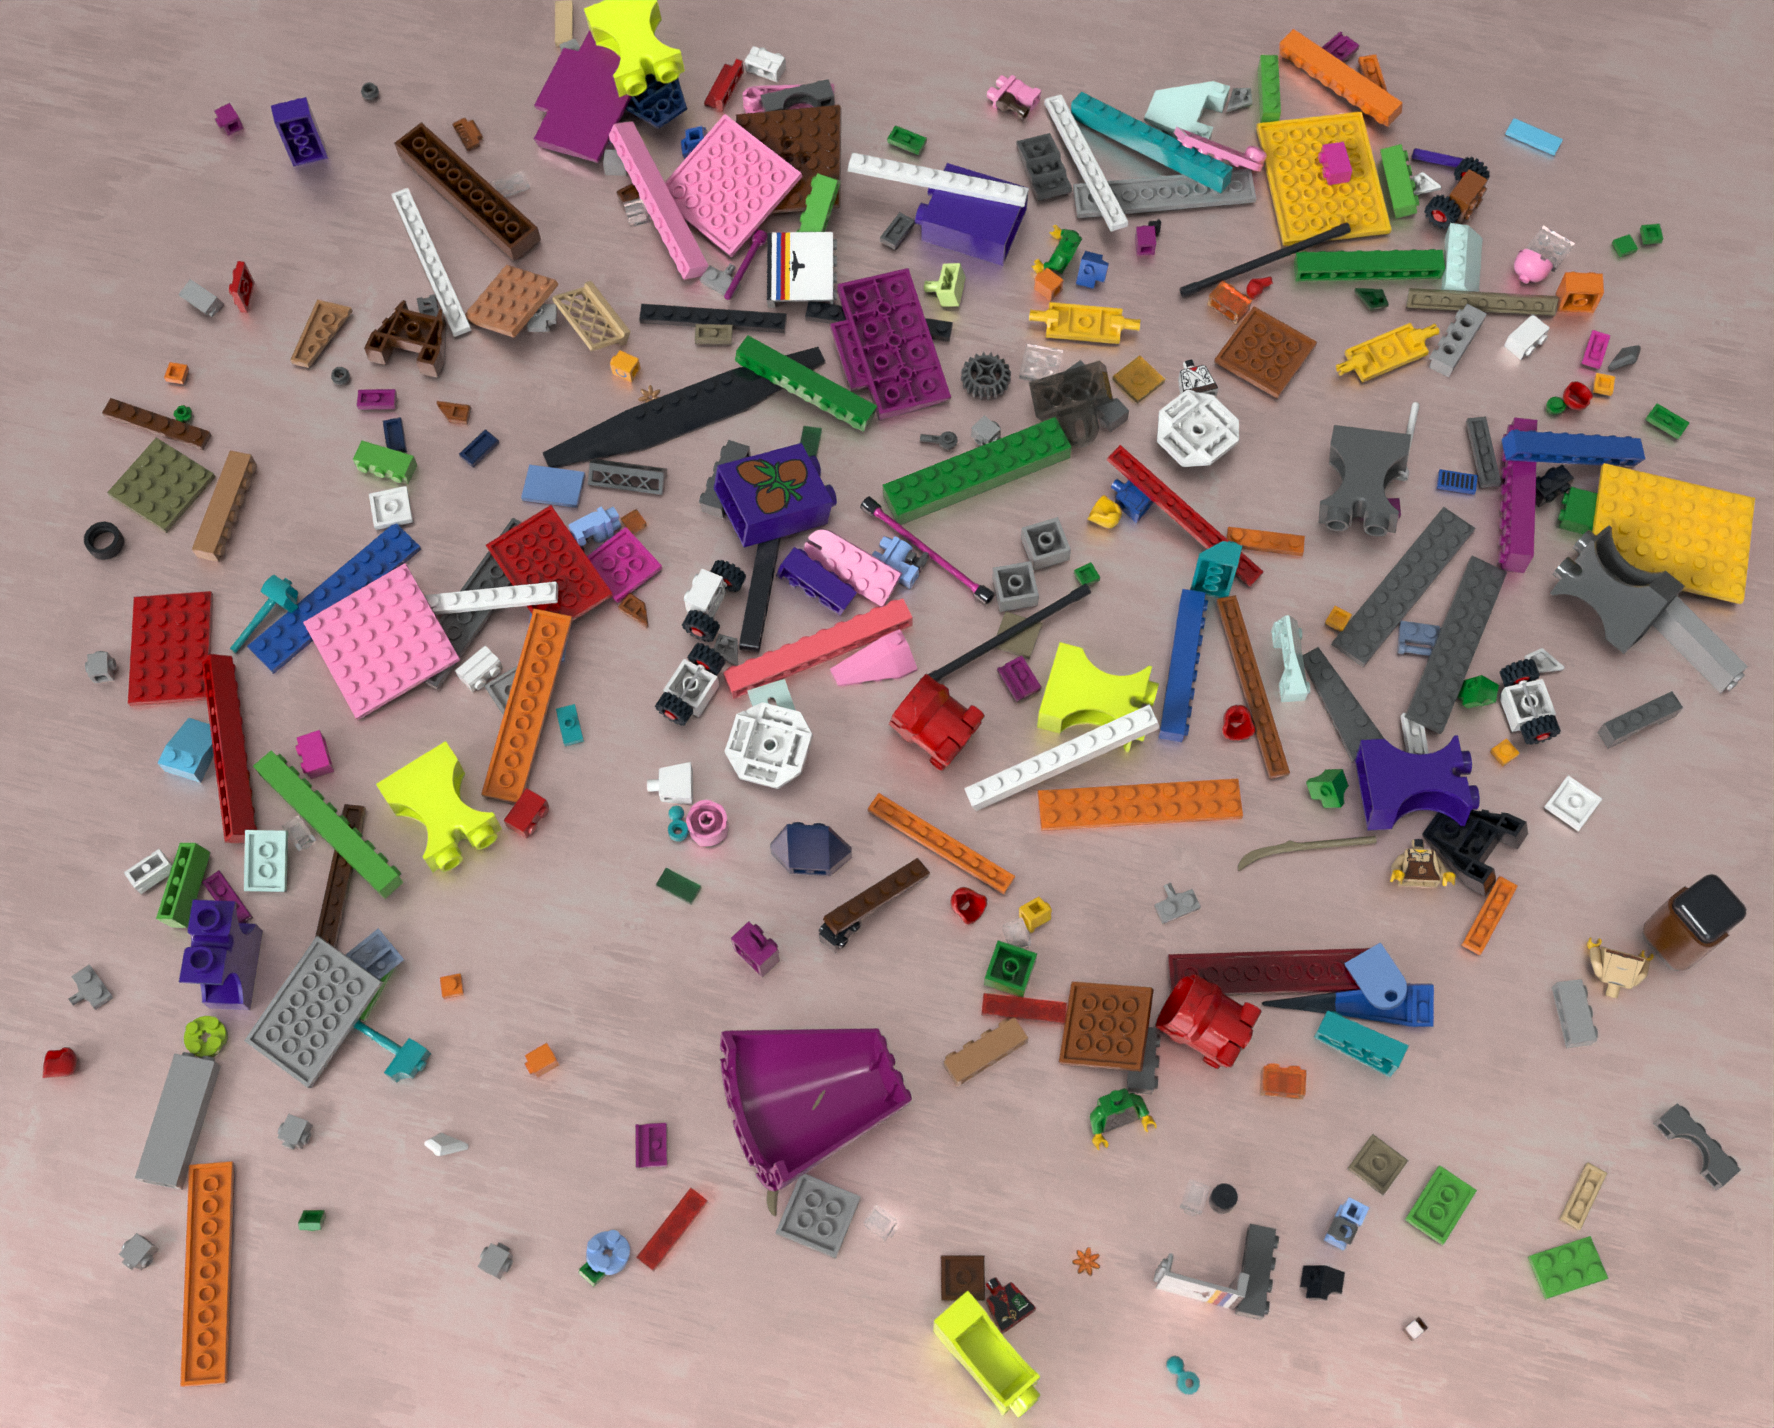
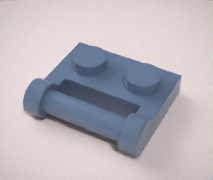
M1400 621L1397 654L1411 653L1429 656L1440 631V626ZM1405 642L1430 645L1431 648L1406 645Z

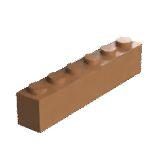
M229 451L192 547V551L197 558L219 562L221 556L224 555L226 542L231 537L233 524L238 519L239 508L243 505L244 495L250 487V479L257 469V464L251 454Z

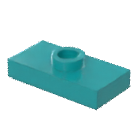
M575 704L557 708L556 713L564 746L584 742Z

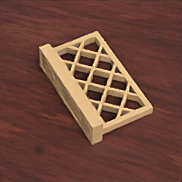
M592 281L585 282L582 288L553 296L552 301L591 351L619 343L620 346L627 344L631 331ZM582 294L585 301L575 298V296ZM561 300L570 301L571 304H563ZM573 303L582 305L583 309L573 307L572 305ZM585 307L593 309L595 313L585 311ZM570 311L580 314V318L572 316ZM582 317L593 318V322L583 320ZM595 319L602 321L605 326L596 324ZM580 324L591 327L590 331L582 329ZM592 329L603 331V334L593 333ZM605 332L612 334L614 338L604 336ZM590 337L601 341L593 344Z

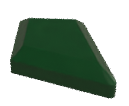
M1355 288L1354 292L1370 311L1388 307L1389 304L1383 289Z

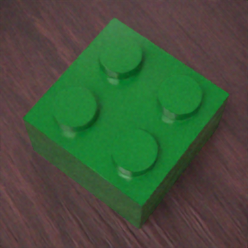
M998 940L984 978V985L1024 998L1036 963L1037 953Z

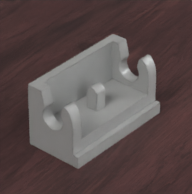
M191 279L178 294L206 315L209 313L211 317L225 305L215 295Z

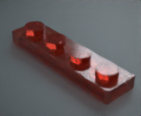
M984 993L981 1015L1009 1019L1015 1017L1017 1020L1065 1025L1067 1003Z
M690 1188L636 1258L654 1272L702 1211L708 1200Z

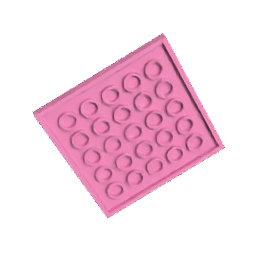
M724 114L666 180L665 184L684 220L730 257H733L803 175Z
M406 563L303 622L357 720L461 660Z

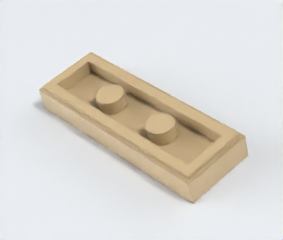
M572 0L555 1V45L558 47L560 46L559 44L573 39Z
M1587 1162L1559 1220L1577 1230H1581L1606 1178L1607 1172Z

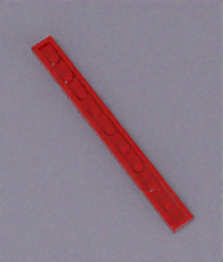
M1119 445L1108 456L1107 461L1206 549L1222 541H1229L1124 447ZM1241 552L1236 575L1251 587L1264 571Z

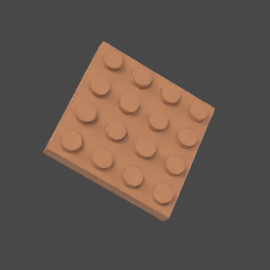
M506 265L465 313L468 323L515 338L559 284L555 279Z

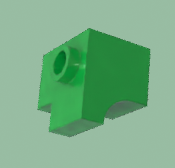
M1483 675L1469 678L1463 681L1457 699L1463 702L1462 705L1468 709L1496 703L1499 685Z
M1325 769L1319 776L1307 780L1306 784L1311 798L1321 799L1324 808H1341L1345 804L1344 793L1349 785L1343 769Z

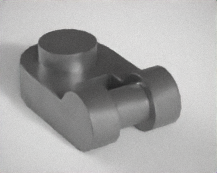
M435 294L429 295L428 298H417L419 313L437 316L439 310Z

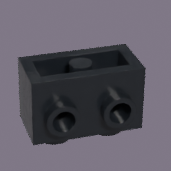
M1563 464L1557 468H1550L1542 477H1536L1535 504L1538 508L1545 503L1552 502L1558 495L1566 493L1572 487L1571 483L1574 477Z
M861 919L837 935L832 932L826 923H823L819 929L820 942L836 953L847 944L848 938L852 933H856L862 925Z

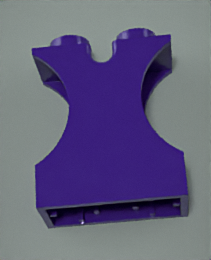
M1454 735L1449 744L1444 748L1430 754L1407 753L1394 747L1386 739L1360 741L1355 765L1367 830L1392 829L1401 817L1419 810L1443 813L1454 819L1460 826H1465L1470 811L1479 808L1480 796L1477 785H1469L1467 777H1460V775L1471 774L1472 758L1469 751H1461L1458 735Z
M193 900L188 925L191 946L184 950L179 983L200 984L202 1003L209 1009L251 1010L263 931L257 924L238 923L235 901Z

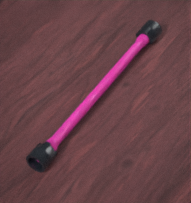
M868 496L863 500L860 506L863 511L871 516L882 519L922 552H927L930 558L958 578L967 587L971 588V591L974 592L973 596L984 605H988L995 596L993 591L963 575L962 572L948 563V561L884 513L881 509L882 506L873 498Z

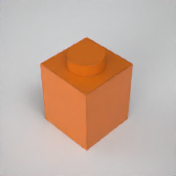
M1049 268L1039 272L1034 279V289L1050 302L1063 290L1064 280Z
M547 1043L524 1055L528 1061L524 1063L530 1074L535 1073L537 1078L560 1065Z

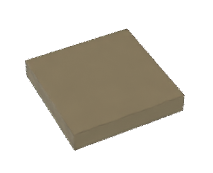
M1005 611L997 635L1026 618ZM1042 623L1035 624L997 646L996 649L1018 656L1022 655L1024 658L1030 659Z
M1372 1134L1347 1169L1384 1195L1409 1160Z

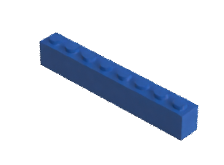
M1515 429L1511 430L1501 439L1505 458L1510 461L1603 465L1606 463L1620 467H1635L1645 460L1641 438H1632L1631 436L1616 437L1615 435L1601 436L1600 434L1585 435L1584 433L1569 434L1567 432L1553 433L1551 431L1543 433L1536 432L1535 430L1527 432Z
M1182 589L1159 739L1182 742L1183 737L1188 736L1189 724H1186V720L1191 717L1192 712L1189 700H1193L1195 688L1191 687L1192 682H1196L1198 672L1194 670L1195 664H1199L1200 659L1197 647L1202 645L1203 635L1199 634L1200 629H1204L1206 619L1202 617L1203 611H1207L1208 600H1205V592Z

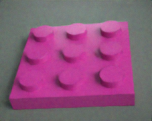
M627 527L587 556L612 592V598L617 603L663 569L662 565Z

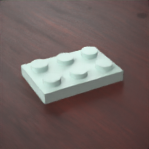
M245 830L244 891H287L288 830Z

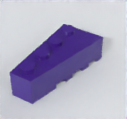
M796 547L791 550L781 563L776 577L780 579L783 577L787 578L790 581L789 584L794 588L797 586L803 588L805 594L809 597H818L822 605L840 616L857 594L853 586L839 580V577L834 572H828L819 561H813L804 550L797 549Z

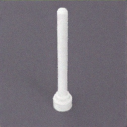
M1418 402L1412 404L1406 434H1411L1409 453L1420 406ZM1406 467V472H1398L1402 475L1397 477L1396 480H1408L1409 470Z

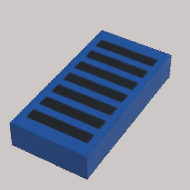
M1439 469L1436 489L1475 495L1478 475Z

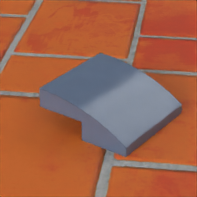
M379 928L345 954L378 979L384 977L404 960Z

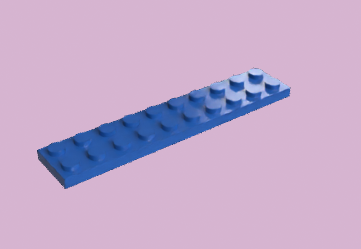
M398 524L391 525L301 600L294 612H287L247 647L273 674L276 673L313 641L303 623L304 621L403 565L417 554L421 547Z

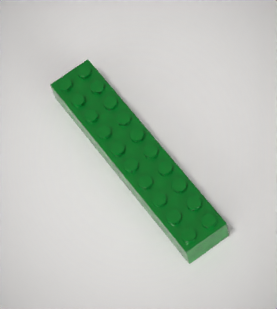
M1056 417L883 484V497L895 521L903 525L1067 460L1071 456L1072 447Z

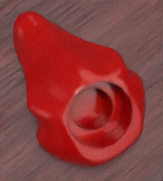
M1272 277L1250 280L1246 287L1248 297L1250 299L1259 297L1266 287L1273 284Z

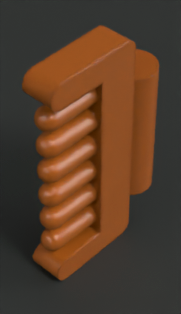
M462 118L452 124L459 137H461L460 139L463 140L462 143L467 151L480 146L479 140L483 138V135L474 120L468 122L466 118Z

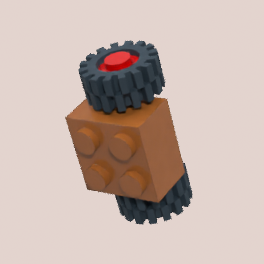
M1466 157L1454 170L1455 180L1459 181L1449 197L1445 198L1444 195H1436L1425 207L1424 213H1426V218H1429V222H1433L1434 226L1438 225L1440 229L1442 227L1447 229L1450 223L1463 224L1465 220L1468 221L1474 212L1473 209L1479 208L1483 201L1482 197L1487 191L1485 186L1490 177V171L1487 170V166H1483V162L1480 163L1477 158L1474 160V157Z

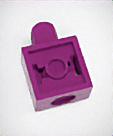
M748 921L731 937L734 950L763 978L780 962V952L777 949L778 945L773 939H767L763 935L764 931L757 924L752 925Z

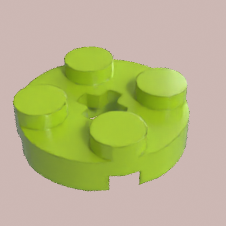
M201 1016L189 1022L185 1028V1047L190 1053L199 1058L218 1055L221 1052L220 1049L223 1045H226L228 1040V1032L225 1025L216 1017ZM205 1032L211 1034V1037L207 1038V1042L201 1039Z

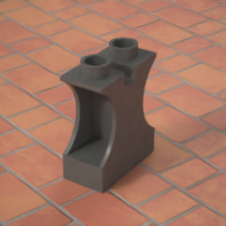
M1334 425L1330 444L1329 464L1339 473L1342 484L1333 495L1320 501L1318 523L1325 524L1327 528L1334 531H1345L1351 526L1353 518L1361 517L1364 520V531L1369 535L1384 536L1388 532L1396 533L1399 511L1390 504L1384 491L1394 479L1402 475L1398 473L1399 471L1406 472L1411 434Z
M1607 526L1597 535L1588 530L1576 542L1573 549L1580 553L1575 562L1567 557L1556 568L1552 575L1560 581L1550 594L1573 595L1589 603L1602 619L1605 628V639L1625 654L1645 635L1685 586L1667 571L1647 572L1629 564L1620 555L1614 544L1612 527Z

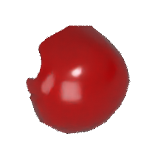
M1578 381L1571 382L1563 392L1565 404L1570 409L1576 411L1586 409L1593 397L1589 388Z

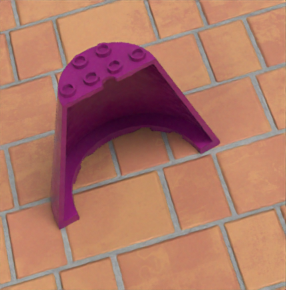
M879 1028L728 1030L721 1032L720 1050L725 1058L720 1059L721 1073L728 1109H731L736 1117L732 1123L749 1165H754L757 1168L758 1173H756V1177L770 1191L785 1188L909 1105L912 1101L910 1091L904 1086L902 1073L893 1067L895 1065V1058L892 1053H889L886 1038L884 1035H881ZM825 1090V1094L823 1095V1098L820 1100V1103L818 1104V1106H816L814 1110H812L813 1105H815V1102L818 1099V1096L822 1093V1091Z

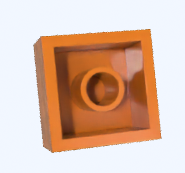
M1565 272L1556 291V296L1559 298L1557 312L1594 313L1604 294L1603 274L1594 272Z

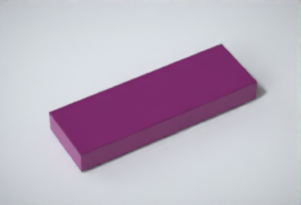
M220 870L202 881L215 901L236 902L238 923H246L253 918Z

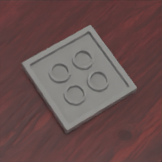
M804 1174L798 1178L776 1234L836 1259L861 1196Z

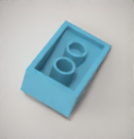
M188 718L165 746L158 761L159 766L165 772L201 783L214 756L210 724Z

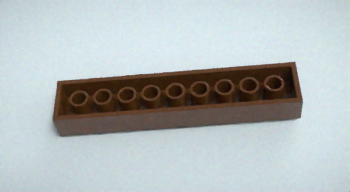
M422 122L394 143L399 157L513 261L517 260L541 241L538 227Z

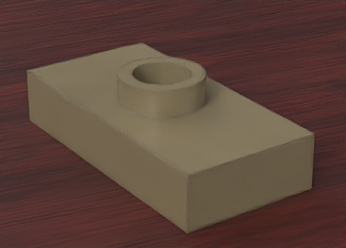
M696 324L695 344L732 345L733 326Z

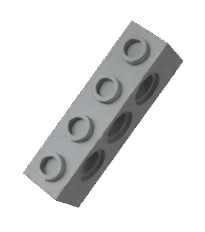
M1466 304L1463 310L1459 309L1455 316L1456 322L1450 323L1446 331L1448 333L1447 336H1442L1438 343L1439 349H1434L1429 359L1432 361L1429 368L1450 377L1482 326L1487 313L1469 304Z

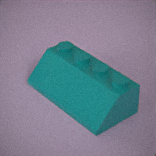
M1222 541L1199 553L1190 590L1205 592V595L1215 598L1229 597L1243 545L1233 541Z

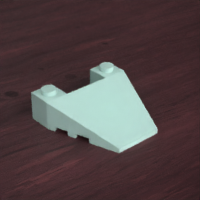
M1210 81L1156 90L1144 120L1159 130L1166 131L1175 139H1178V137L1174 134L1176 127L1211 140L1213 127L1199 123V119L1204 108L1220 113L1223 112L1230 86Z
M1285 615L1281 620L1274 622L1271 630L1273 647L1282 648L1285 667L1279 682L1281 702L1305 701L1310 693V683L1306 682L1301 649L1302 629L1298 628L1297 620L1290 615Z

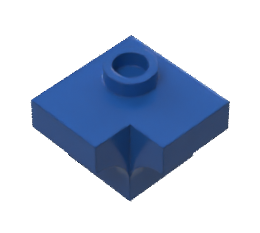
M699 126L685 130L686 138L681 140L684 159L688 157L708 134L706 127Z
M1089 251L1084 252L1076 284L1094 288L1096 281L1105 282L1109 263L1102 259L1103 255Z

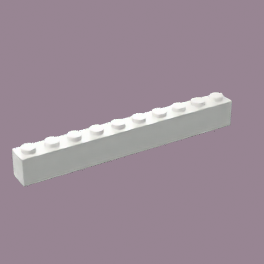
M1149 704L964 789L975 811H978L1159 729L1160 726Z

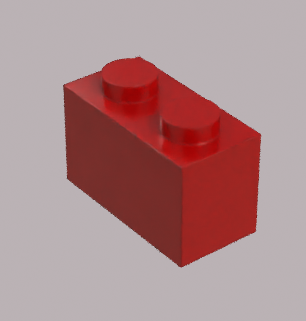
M526 788L504 819V822L509 829L527 839L530 834L532 835L536 831L540 819L548 814L549 804L545 798Z

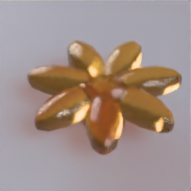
M1090 1247L1086 1249L1085 1254L1080 1250L1076 1251L1080 1259H1075L1072 1263L1080 1265L1078 1274H1081L1086 1269L1087 1274L1092 1276V1268H1100V1265L1094 1262L1100 1255H1091Z

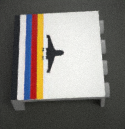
M833 232L767 233L768 308H775V302L829 301L834 305V301H837V289H834V284H837V272L834 273V267H837V256H834V250H837V239L833 238Z
M1169 1253L1166 1259L1163 1258L1158 1268H1156L1154 1281L1157 1282L1156 1289L1229 1309H1234L1245 1298L1249 1274L1240 1272L1229 1285V1288L1170 1272L1174 1257L1171 1253Z

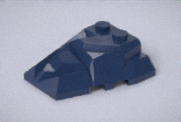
M653 74L645 76L646 90L637 96H631L626 110L657 129L688 110L679 79L677 78L670 83H662L657 81Z

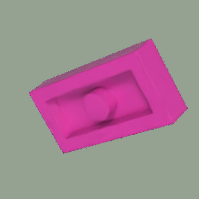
M1592 330L1581 364L1600 369L1611 335Z

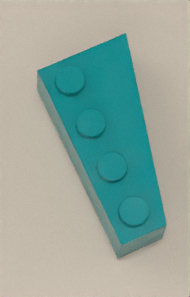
M1335 1011L1326 1012L1314 1035V1038L1388 1077H1391L1399 1068L1409 1047L1407 1044L1346 1019Z

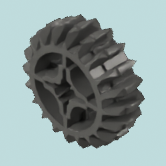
M983 352L982 356L976 353L975 358L970 357L968 362L964 363V368L961 370V381L963 382V387L967 388L968 394L973 392L972 396L974 398L978 395L980 400L983 397H987L988 401L990 396L996 399L998 394L1003 395L1004 390L1008 389V384L1011 382V371L1009 370V365L1005 364L1004 358L999 360V355L994 357L992 352L989 355ZM974 371L977 373L976 379H973L971 376ZM997 373L1001 376L998 381L996 380Z

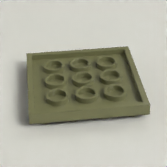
M156 437L107 494L167 533L212 482L215 475Z

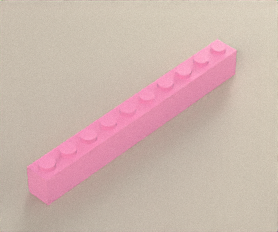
M633 121L614 124L609 134L610 141L617 150L625 170L629 173L632 183L643 200L647 212L653 219L654 225L666 244L670 256L677 265L678 271L684 280L702 277L708 264Z

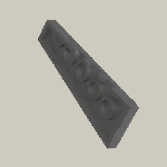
M1317 647L1304 654V667L1314 683L1318 695L1322 698L1327 713L1330 714L1333 720V725L1342 739V744L1350 760L1354 762L1361 740L1385 738L1320 648Z

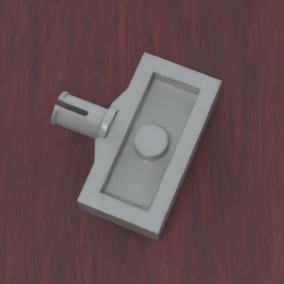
M729 264L725 271H719L710 265L700 278V282L724 296L733 280L730 275L736 267Z
M1172 883L1163 886L1168 897L1154 905L1162 924L1201 908L1193 889L1183 893H1175Z
M90 964L71 976L79 990L78 993L68 998L73 1006L82 999H85L96 1010L113 998Z

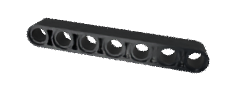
M781 537L758 544L739 650L760 652Z

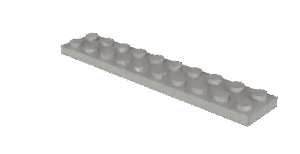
M1251 169L1232 170L1231 182L1222 193L1183 174L1107 181L1124 214L1256 202ZM1086 183L1073 184L1077 218L1102 216Z

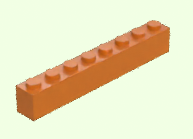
M1295 29L1279 43V53L1284 59L1290 60L1296 67L1305 70L1309 76L1315 77L1324 86L1334 90L1337 95L1346 98L1350 104L1356 105L1365 114L1371 115L1378 123L1388 127L1402 113L1403 102Z

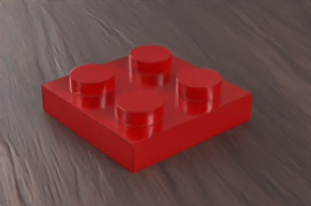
M237 261L236 268L233 269V281L229 285V294L232 295L239 311L247 313L255 282L244 261Z

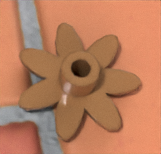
M649 385L648 392L644 389L640 390L644 396L638 400L648 402L659 398L657 395L660 393V390L658 389L653 392L652 385Z

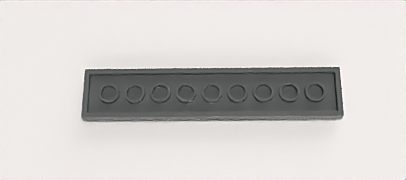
M1443 507L1347 623L1344 630L1333 640L1331 645L1364 667L1476 528Z
M512 518L500 536L522 522ZM488 551L460 591L509 587L512 584ZM495 609L442 615L439 622L459 658L462 657ZM457 663L424 681V683L438 690Z
M1473 555L1469 558L1404 716L1405 718L1438 734L1444 731L1506 577V571Z

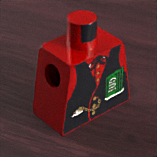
M994 1277L985 1284L992 1294L986 1299V1305L1001 1334L1035 1312L1036 1307L1012 1282L1003 1287L997 1277Z

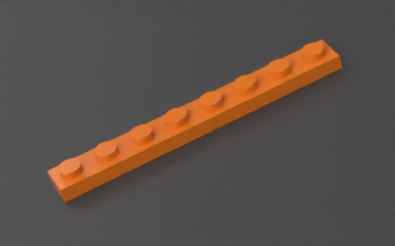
M880 793L877 794L868 807V812L1002 894L1006 893L1015 879V876Z

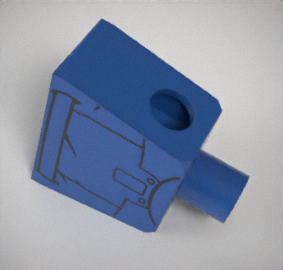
M1116 479L1111 486V489L1117 492L1115 503L1135 523H1138L1154 503L1129 480L1125 484Z

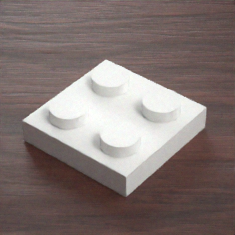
M407 486L369 494L375 530L388 528L393 524L403 525L413 522Z
M1568 775L1544 808L1579 831L1602 798Z

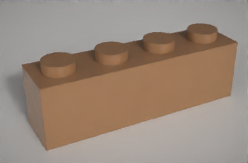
M1015 1017L1010 1020L1009 1018L1004 1019L998 1024V1028L993 1031L991 1029L985 1031L977 1041L971 1040L958 1053L953 1051L945 1057L944 1068L957 1087L1028 1043V1036Z

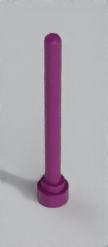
M756 230L753 234V244L724 295L726 300H730L758 248L766 243L767 234L764 231Z

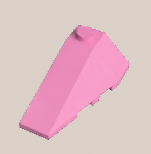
M899 629L871 643L832 667L830 671L838 686L862 684L865 681L875 680L877 682L888 678L900 679L917 671V666L910 647Z

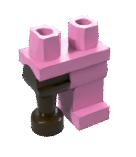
M1001 75L996 81V86L1000 89L990 87L987 91V98L993 101L994 108H999L1003 112L1010 109L1017 112V117L1022 120L1028 116L1030 111L1032 112L1041 98L1040 89L1036 87L1034 89L1030 88L1013 75L1009 78Z

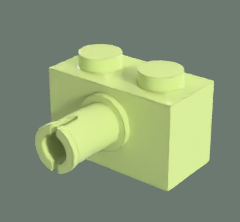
M961 263L943 264L939 281L924 282V291L926 293L936 292L942 307L960 305L966 279Z

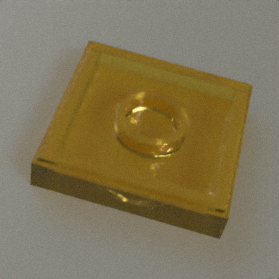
M1140 355L1112 377V380L1137 404L1165 383V379Z

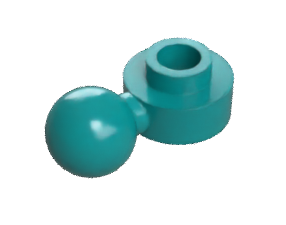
M675 805L668 812L669 818L672 820L668 826V834L673 841L679 842L687 838L689 831L687 824L682 821L684 817L683 808ZM678 830L682 831L681 834H675Z
M1170 1357L1167 1360L1166 1367L1170 1373L1177 1374L1176 1384L1179 1391L1188 1395L1196 1393L1200 1387L1198 1376L1193 1372L1184 1370V1362L1180 1357ZM1187 1379L1192 1380L1193 1384L1191 1387L1185 1385Z

